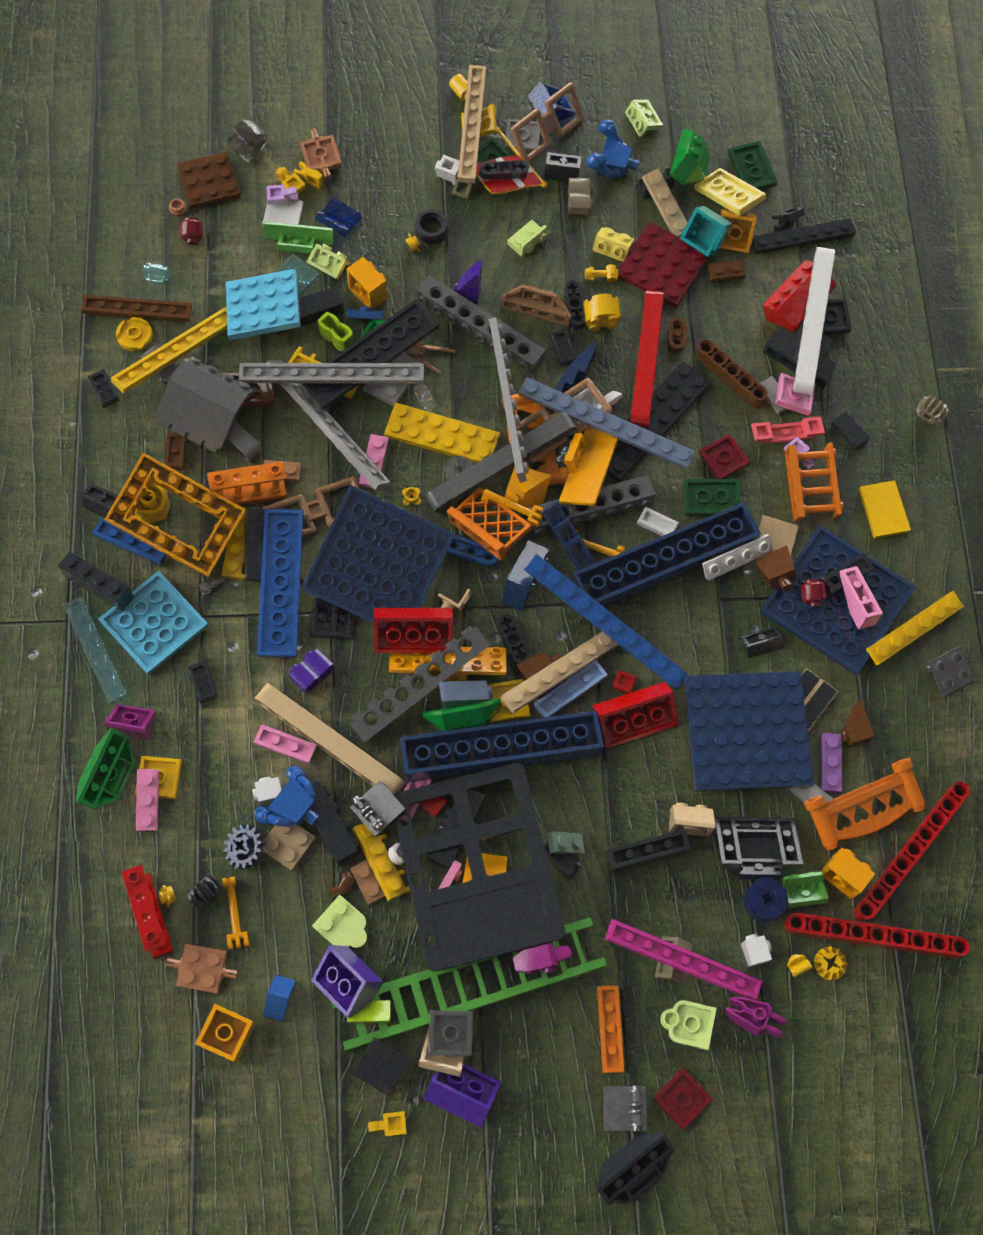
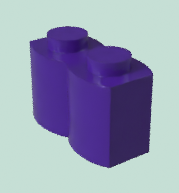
M318 649L311 650L304 656L303 662L300 664L296 663L291 667L289 678L300 690L308 694L334 670V664Z

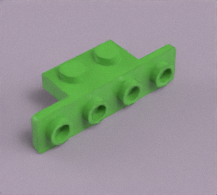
M263 222V238L279 240L277 244L278 250L308 254L313 251L316 243L333 245V229Z

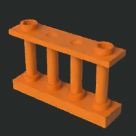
M828 443L824 451L799 452L796 445H789L785 450L793 522L802 521L807 513L833 512V519H837L843 513L844 506L843 502H840L835 465L836 449L833 448V443ZM826 459V469H799L798 462L800 460ZM828 476L829 486L812 488L801 486L802 478ZM830 494L831 504L806 506L803 503L805 495Z
M283 461L207 473L210 492L214 491L237 505L287 498L284 480H287Z

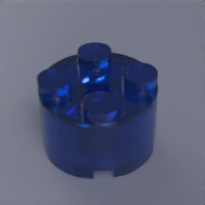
M760 878L753 882L744 893L743 905L747 911L746 913L757 922L773 921L785 911L788 904V892L777 880ZM763 897L767 898V904L764 903Z

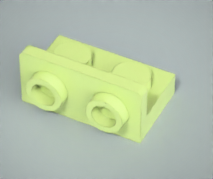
M633 100L625 111L639 137H643L647 130H660L663 126L648 100Z
M531 220L507 240V244L522 257L526 253H530L535 245L542 243L546 239L547 226L543 225L540 227Z
M316 243L307 263L338 280L346 264L350 265V262L346 260L347 256L340 252H337V254L331 252L333 248L324 243L322 246Z

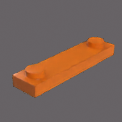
M598 986L602 1073H623L624 1059L619 986Z

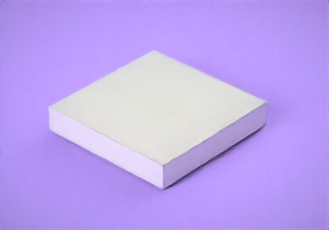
M285 199V203L270 205L267 202L263 222L299 225L303 201Z

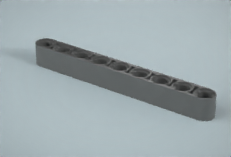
M152 346L148 351H146L142 356L139 357V360L147 356L148 354L152 353L157 348ZM172 363L154 374V376L167 386L170 377L177 367ZM234 420L226 443L245 461L250 463L263 452V448Z
M567 412L558 414L523 435V442H520L521 447L524 446L526 457L523 458L524 462L576 430L577 427ZM511 443L428 492L425 497L434 512L443 511L473 493L479 487L485 486L513 469L515 463Z

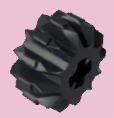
M207 875L190 891L188 899L198 909H204L217 898L223 890V886L216 877Z

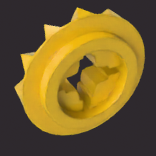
M831 946L825 947L815 955L814 967L822 978L836 980L846 972L848 964L845 955L842 954L840 949ZM835 957L834 964L837 967L832 966L827 970L828 962L825 959L830 960Z

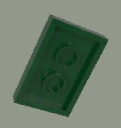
M760 141L728 148V156L739 179L758 190L777 186L778 180Z
M739 479L683 480L685 516H712L741 504Z

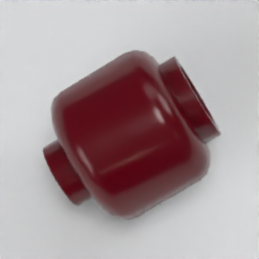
M196 217L184 218L180 223V238L189 245H196L198 241L203 239V224Z
M819 579L805 580L804 584L800 586L802 602L809 604L810 607L821 606V602L827 598L825 583L819 581Z

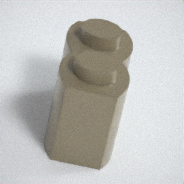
M569 178L568 214L589 215L590 210H593L594 201L590 199V195H593V184H590V178Z

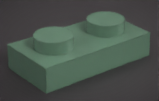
M547 833L550 854L581 855L585 853L582 833Z

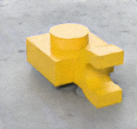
M300 161L299 168L302 170L294 169L293 173L295 172L299 178L305 179V183L320 190L324 185L322 174L317 170L307 167L305 163Z
M404 1111L383 1114V1121L368 1122L369 1132L384 1130L385 1137L407 1134Z

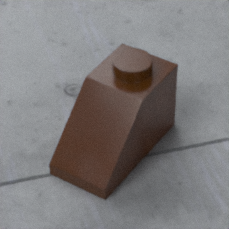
M861 700L857 701L852 707L841 729V738L844 743L846 742L847 747L870 742L875 737Z

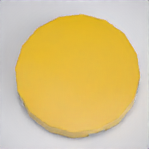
M132 317L130 320H124L119 324L116 330V337L122 348L127 351L136 352L148 347L152 342L153 332L146 320Z

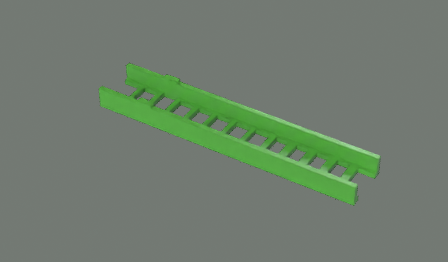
M591 917L565 925L566 934L571 933L581 965L567 969L564 961L559 962L562 974L549 979L547 973L544 974L543 971H540L541 978L527 982L525 973L518 972L522 984L507 989L498 956L437 972L428 969L382 984L373 1001H380V994L391 991L400 1024L388 1027L387 1023H378L380 1030L367 1034L365 1023H356L359 1037L343 1042L345 1051L349 1052L367 1046L373 1037L383 1041L429 1026V1014L420 988V981L431 978L440 1011H475L605 968L607 964L604 957L586 963L576 931L593 926ZM558 941L552 942L555 947H560ZM517 951L512 952L513 957L518 954ZM492 959L502 990L487 995L477 963ZM472 965L482 997L467 1002L458 969ZM452 971L462 1003L447 1008L438 976ZM411 985L420 1017L408 1021L399 988ZM332 1002L333 1009H337V1007Z

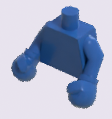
M610 119L601 121L598 125V130L600 133L605 134L607 140L602 153H593L586 158L587 166L597 171V174L604 175L608 179L624 177L627 168L637 171L639 161L631 159L632 148L619 137L614 121Z
M292 766L286 771L289 779L288 783L269 807L259 806L256 808L254 817L260 824L292 827L294 824L299 826L305 820L313 826L318 821L320 816L312 810L316 805L314 801L316 795L312 783L307 779L303 769Z

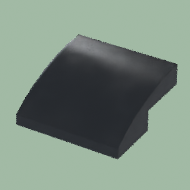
M315 598L313 601L309 636L350 639L353 613L323 599Z
M373 1037L351 1074L388 1096L410 1062V1058Z

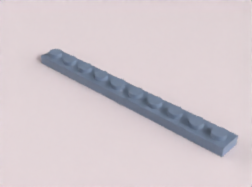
M526 377L519 391V396L555 412H567L571 419L684 469L688 468L694 456V450Z

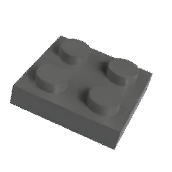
M430 1010L428 1055L472 1056L473 1012Z

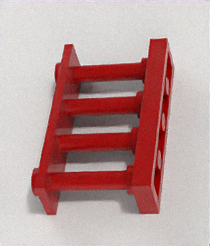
M142 865L122 871L144 951H150L153 959L173 952L151 875L144 873Z

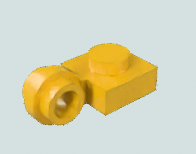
M285 167L277 169L275 175L281 181V185L285 186V189L296 187L297 193H300L306 188V184L295 172L290 175Z

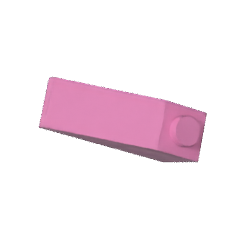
M858 567L840 570L839 573L850 615L857 628L863 629L876 625L883 613Z

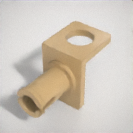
M468 588L459 604L440 593L437 596L443 602L441 608H452V610L457 609L461 612L472 595V591Z

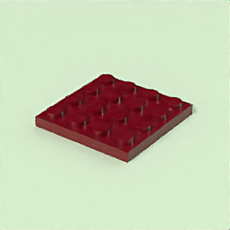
M649 222L618 268V278L644 292H664L663 302L677 308L709 257L681 240L680 237Z

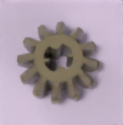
M929 395L919 402L916 412L923 421L936 426L941 425L945 421L949 409L942 400Z

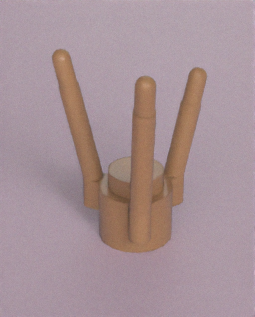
M418 342L409 349V354L413 355V358L421 361L426 367L437 374H441V372L420 357L426 355L427 349L455 353L453 349L426 345Z

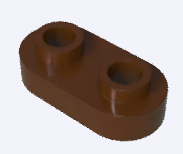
M674 317L670 320L668 326V347L672 351L679 352L686 345L687 323L681 317Z

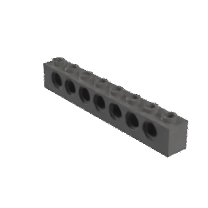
M429 275L417 289V300L422 305L431 308L437 315L445 317L451 324L459 326L465 333L473 335L479 342L487 344L495 352L489 319L495 317ZM497 319L498 324H502L504 331L501 338L505 339L506 344H512L506 345L507 349L504 350V354L507 353L510 362H515L522 370L533 374L545 359L546 350Z
M649 475L602 487L596 503L599 502L603 506L561 504L559 499L537 506L546 508L555 501H558L563 511L568 514L567 518L570 519L573 526H576L586 520L594 521L604 515L612 516L622 510L630 511L637 506H648L654 501L656 494ZM630 493H636L638 496L633 497ZM612 498H618L621 501L616 502ZM582 507L585 511H579L577 508ZM514 511L517 515H519L527 521L528 516L521 514L517 511ZM507 515L506 521H510L511 516ZM539 521V527L532 526V529L519 541L525 540L532 535H543L546 531H550L551 528L547 521ZM514 525L513 531H520L524 526Z
M471 626L461 632L463 636L459 640L453 638L446 644V650L442 653L440 650L430 656L432 660L428 664L421 663L414 669L416 671L415 674L411 677L407 674L399 680L401 685L395 689L390 687L383 693L384 698L380 701L376 698L367 705L369 709L366 712L362 713V711H359L352 717L354 721L350 724L364 742L436 688L439 682L445 681L490 646L476 626L473 629ZM465 640L470 641L472 644V649L469 652H464L460 648L461 643ZM449 652L456 655V662L453 664H448L445 661V655ZM432 665L440 667L441 672L438 676L430 674L429 669ZM422 677L425 680L424 687H415L414 679ZM401 689L408 690L409 698L407 700H401L398 697V692ZM390 701L393 703L394 708L392 712H385L383 710L384 702ZM370 713L377 715L378 722L376 724L368 723L367 716Z

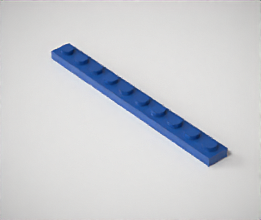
M538 554L534 556L524 569L672 688L677 689L683 682L684 676L688 675V673Z

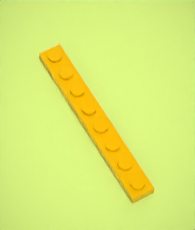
M227 308L221 309L111 377V382L124 394L227 330Z

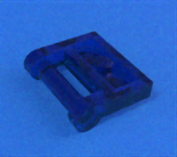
M333 197L324 209L317 213L315 220L326 224L345 238L361 220L362 214ZM327 216H330L331 218L335 219L336 221H338L339 223L343 224L344 226L339 225L338 223H336V222H334L333 220L329 219Z

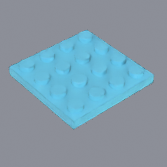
M296 269L226 282L229 340L301 327Z
M157 571L132 591L134 598L123 611L113 606L98 618L100 623L147 675H150L209 626L160 571Z

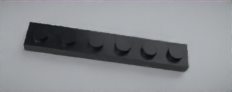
M851 218L756 235L752 237L751 242L755 254L852 237L856 231Z

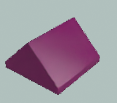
M117 704L104 722V726L108 731L110 728H114L130 737L149 740L155 710Z

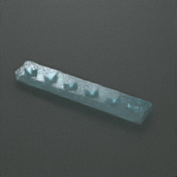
M80 596L63 604L108 703L112 705L127 698L128 695L82 597Z

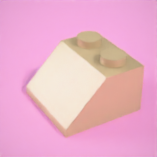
M686 803L672 805L670 809L669 833L685 829L687 835L709 837L715 829L713 809H708L705 805L689 807Z

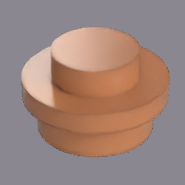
M173 199L169 204V211L175 216L183 215L187 210L185 202L181 199Z

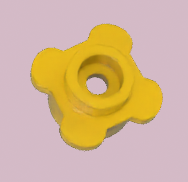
M409 233V238L406 239L407 244L413 252L415 250L420 252L418 246L421 244L416 236L411 237Z
M409 487L403 489V504L405 506L410 504L419 505L421 503L419 488Z
M163 885L161 892H159V898L161 903H165L168 908L170 907L169 904L176 901L172 887H165Z

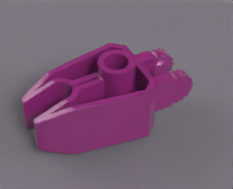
M550 943L539 945L535 948L523 950L513 957L515 970L528 974L543 971L544 974L551 973L559 967L558 962L570 959L573 952L569 946L555 947Z
M744 997L730 998L729 1004L739 1010L727 1007L725 1014L735 1024L757 1037L763 1035L764 1032L775 1037H781L782 1031L767 1023L769 1020L783 1026L786 1023V1019L772 1013L770 1004Z

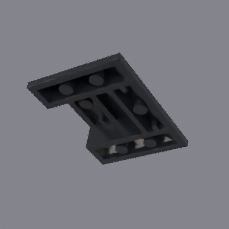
M714 818L721 866L738 879L780 880L784 876L803 867L794 818Z

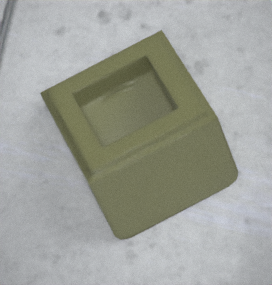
M457 177L452 194L469 199L475 183L458 182Z

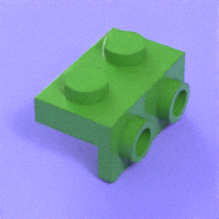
M822 871L798 875L791 874L783 877L782 891L788 908L828 903L829 897L823 883L824 874Z

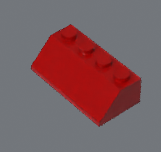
M805 260L763 304L766 321L795 331L804 322L813 262ZM832 278L830 281L828 295L837 286L836 282Z
M374 608V653H435L438 650L442 653L447 649L446 644L452 640V608Z
M665 682L592 705L593 711H597L602 740L606 749L679 725L673 691Z

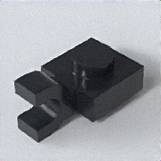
M794 206L780 212L779 215H772V219H779V223L774 225V229L779 230L783 228L785 221L795 222L799 220V217L805 215L803 208Z

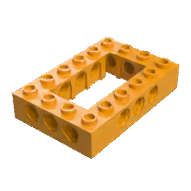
M142 453L104 520L209 578L244 516L246 509L214 491L210 492V489L151 456ZM151 482L219 519L210 537L205 541L201 552L191 544L187 545L180 541L176 536L165 533L158 526L147 523L140 516L133 515Z

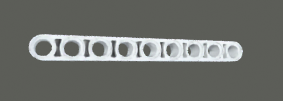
M816 248L793 392L812 395L834 262V249Z

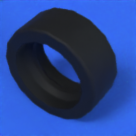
M427 209L418 214L415 220V233L418 239L427 244H437L443 241L448 234V220L446 216L436 209ZM426 221H436L442 225V229L435 233H428L421 228V225Z

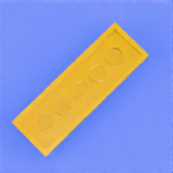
M396 402L384 432V437L473 463H478L493 454L500 436V432Z

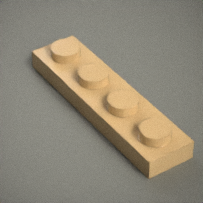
M657 168L644 175L642 179L672 234L680 237L688 223Z

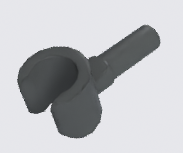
M223 577L211 584L203 581L199 585V590L204 595H209L213 588L225 582L226 579Z

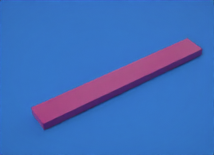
M614 919L611 920L605 938L606 941L742 997L757 1001L762 984L761 980Z

